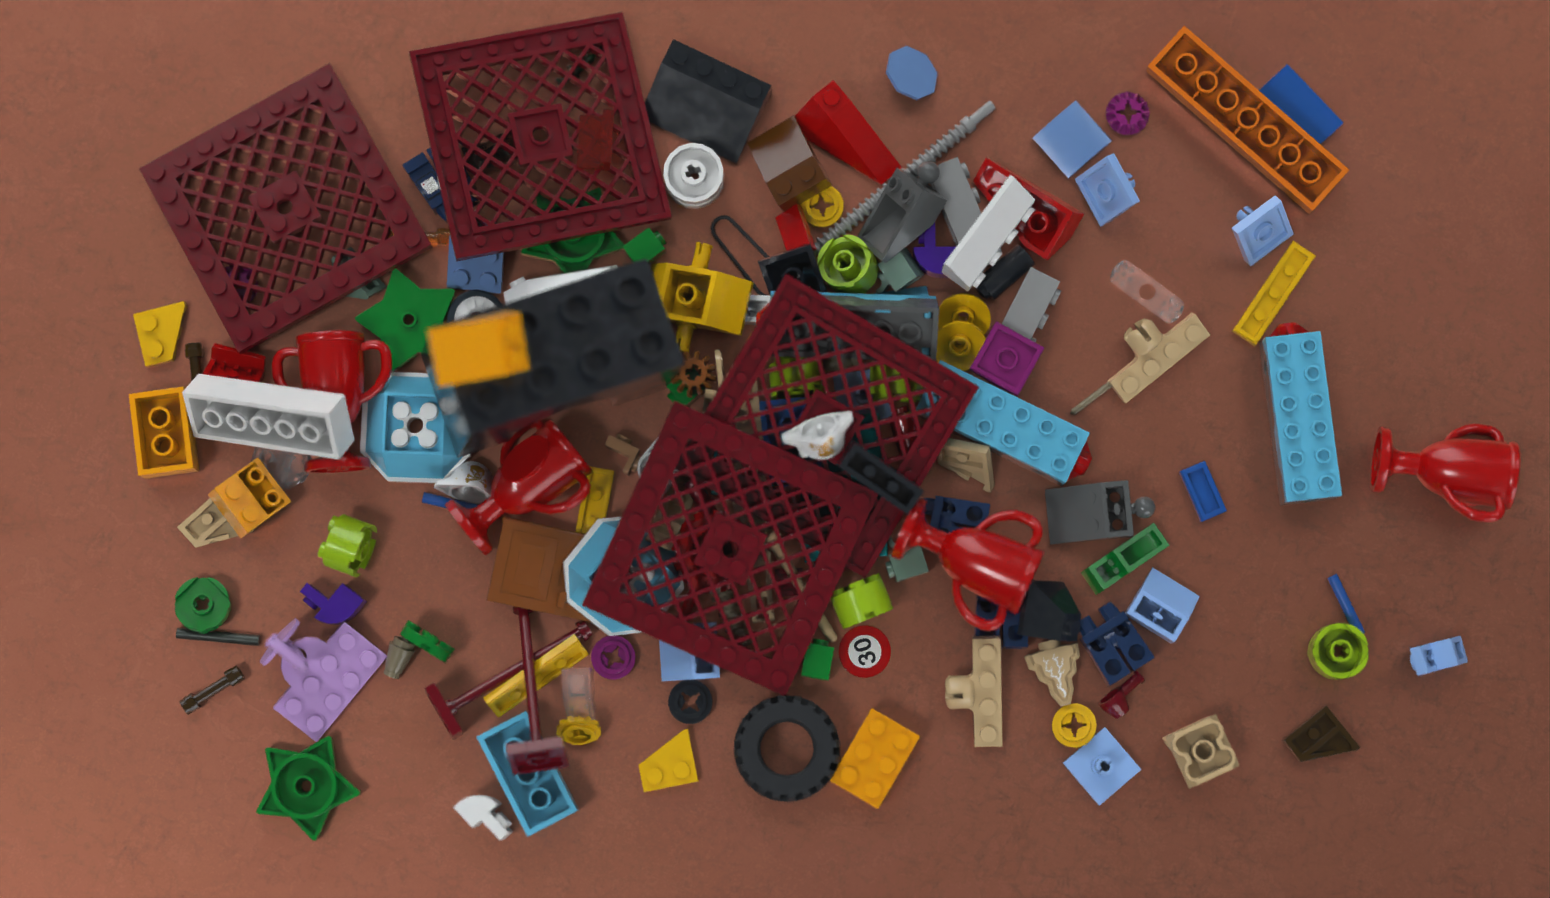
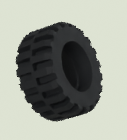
M781 695L768 698L754 706L740 722L734 739V758L744 781L758 794L775 801L793 802L806 799L817 793L831 779L839 761L840 741L834 723L829 715L817 704L799 696ZM782 722H792L800 725L809 733L813 742V755L809 764L802 771L792 775H781L772 771L764 763L761 756L760 748L763 736L772 726Z

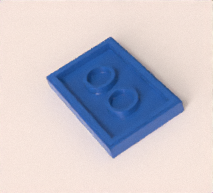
M1288 64L1259 90L1319 144H1322L1344 123Z

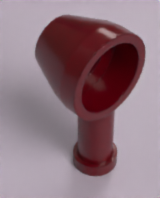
M1135 671L1120 687L1107 693L1099 701L1098 705L1104 712L1115 719L1122 717L1130 709L1126 696L1145 681L1144 677L1138 671Z

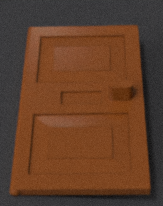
M504 516L502 518L503 524L486 601L590 622L566 602L567 593L565 592L563 561L585 534Z

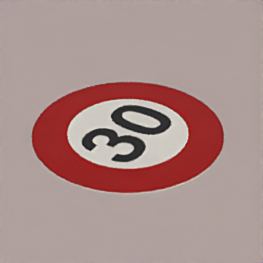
M862 625L852 628L843 636L839 645V658L843 667L852 675L861 678L873 677L881 673L888 665L891 657L889 640L882 631L872 626Z

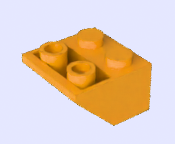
M258 457L208 494L240 538L246 536L291 502Z

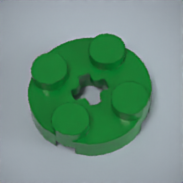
M197 577L186 581L178 589L175 596V613L179 621L187 629L201 634L220 627L228 618L232 607L226 588L218 580L209 577L199 579ZM197 600H210L207 604L208 608L206 610H196L198 607Z
M410 620L406 622L400 633L405 639L444 663L447 662L455 648L442 640L438 644V637L425 629L419 633L422 628Z

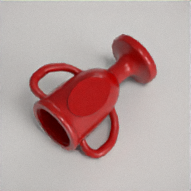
M349 330L319 331L298 335L296 337L298 348H282L277 351L272 361V376L275 385L289 387L283 375V361L289 356H297L302 389L345 395L351 424L356 420L362 404L374 398L382 391L392 372V353L384 341H365L363 332ZM376 349L381 354V371L375 384L368 391L364 392V351ZM348 448L340 459L318 457L306 461L304 469L306 473L355 472L371 469V461L368 457L352 454Z
M552 419L546 421L545 424L538 420L517 431L510 441L503 444L500 452V467L491 484V496L471 509L461 506L455 500L448 501L445 506L474 544L487 556L493 550L487 531L494 521L504 513L520 515L537 511L545 514H557L572 510L589 495L591 484L586 476L590 475L593 470ZM532 428L537 429L533 435L524 439L513 448L517 439ZM576 483H580V489L566 501L548 504Z
M1468 424L1454 429L1444 440L1430 444L1420 453L1406 452L1394 447L1390 428L1380 426L1376 434L1372 454L1370 489L1371 492L1375 493L1384 491L1388 478L1393 474L1417 476L1425 488L1444 498L1455 511L1464 517L1480 522H1497L1503 518L1505 510L1511 509L1514 503L1520 472V447L1514 441L1504 442L1501 431L1496 427L1484 424ZM1475 434L1489 436L1493 440L1459 438ZM1481 505L1495 507L1496 509L1490 512L1476 510L1469 506Z
M920 497L903 524L891 557L901 560L907 551L915 546L937 553L941 565L952 578L954 604L965 621L985 631L998 629L1006 618L1007 610L1013 614L1018 613L1026 591L1043 558L1044 551L1035 549L1043 536V528L1040 521L1026 512L1007 510L994 513L975 528H959L946 533L931 526L926 521L925 510L927 500ZM1015 520L1031 527L1033 534L1030 541L1024 544L986 529L1001 521ZM961 585L980 597L999 605L996 617L993 620H986L972 613L963 600Z

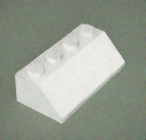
M1010 175L943 265L942 273L967 292L972 286L976 289L986 277L982 272L988 264L993 267L1003 254L999 249L1005 242L1010 245L1019 232L1015 229L1021 220L1026 223L1035 211L1032 208L1035 199L1013 176Z

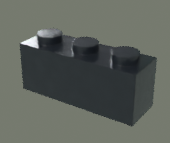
M854 440L851 441L837 461L840 468L907 515L924 493L919 485Z

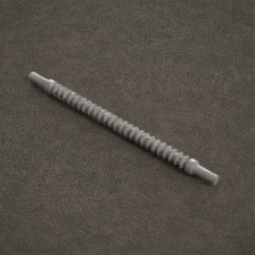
M989 100L970 117H963L960 120L959 126L955 124L953 131L949 129L948 135L943 134L942 140L937 139L936 145L931 144L930 150L924 149L925 154H918L919 158L917 160L912 159L913 163L911 165L907 163V168L905 170L901 168V170L918 177V168L922 163L927 161L935 163V158H941L942 152L947 153L948 147L953 148L954 142L960 143L959 138H966V133L971 134L976 130V125L996 109L995 105ZM886 183L882 184V189H876V194L871 193L870 199L865 198V203H859V208H853L851 214L847 212L845 219L841 217L839 224L835 222L834 228L829 227L828 233L823 232L822 238H816L815 246L817 250L814 251L815 256L819 254L827 241L832 238L837 239L841 235H846L847 230L852 231L853 225L858 226L859 220L864 221L865 215L869 217V212L876 205L887 186Z

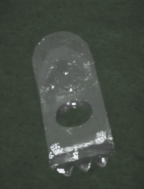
M1128 260L1119 262L1112 270L1111 282L1164 322L1172 323L1182 314L1184 302ZM1143 284H1151L1155 288V295L1152 299L1145 300L1140 297L1139 289Z

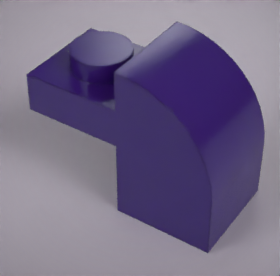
M934 222L931 227L918 236V244H923V247H913V258L926 275L935 278H948L942 273V268L957 246L936 247Z
M306 583L300 590L305 595L303 601L314 610L318 607L321 608L314 618L331 625H340L344 621L349 622L367 603L365 599L344 583L339 586L329 599L309 583Z

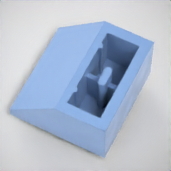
M1152 567L1126 609L1125 614L1128 618L1167 642L1174 643L1189 620L1200 596Z
M707 622L709 627L717 625V622ZM693 623L705 629L703 623ZM659 640L661 681L720 678L718 666Z

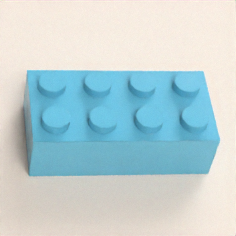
M528 711L477 736L527 837L579 811L559 769L513 774L506 754V744L531 741Z

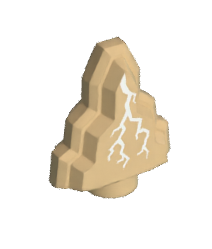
M1049 640L1038 643L1039 651L1024 656L1028 669L1035 671L1038 680L1048 685L1050 695L1061 707L1070 705L1074 691L1071 678L1077 672L1076 660L1080 657L1078 642L1061 645L1060 641Z

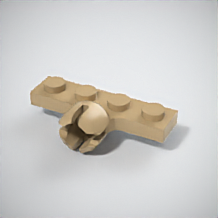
M1190 313L1165 334L1158 330L1152 320L1146 318L1134 323L1137 328L1134 331L1131 327L1128 328L1124 334V339L1133 350L1135 357L1108 380V383L1122 402L1127 403L1210 336L1196 314Z
M972 636V672L969 675L948 676L946 678V704L950 709H970L973 711L975 747L1002 746L1000 636Z

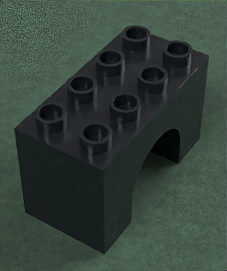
M647 258L431 327L435 328L499 311L520 312L530 367L528 370L500 377L437 387L428 337L421 353L457 458L508 442L520 429L572 407L610 398L614 407L662 391L685 365Z

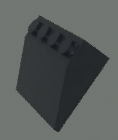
M673 39L645 101V107L650 124L690 143L703 144L711 148L718 156L737 164L772 93V85Z

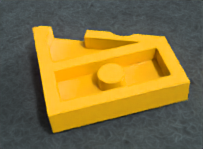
M688 729L681 731L638 765L643 792L698 782Z

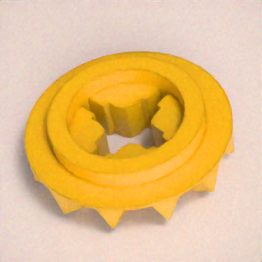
M830 186L804 201L800 206H802L808 223L812 226L825 228L837 222L841 217L844 204L841 194L834 187ZM819 195L822 196L825 204L831 205L825 209L824 217H822L819 209L810 208L818 204Z
M1073 703L1061 707L1054 715L1052 730L1056 739L1064 746L1078 748L1087 745L1095 736L1096 719L1092 711L1086 706ZM1073 715H1075L1079 724L1086 725L1078 728L1076 737H1074L1071 729L1063 727L1072 723Z
M580 715L578 717L568 716L567 720L559 721V725L556 726V734L558 737L562 736L563 741L569 744L584 745L600 737L601 727L598 721L591 720L589 716L585 718Z

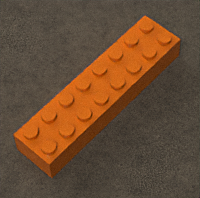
M1185 25L1147 66L1146 72L1308 214L1319 205L1349 171L1344 164Z

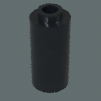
M1017 244L984 273L986 277L976 290L985 300L990 298L994 301L1023 276L1030 267H1033L1035 263L1030 255Z

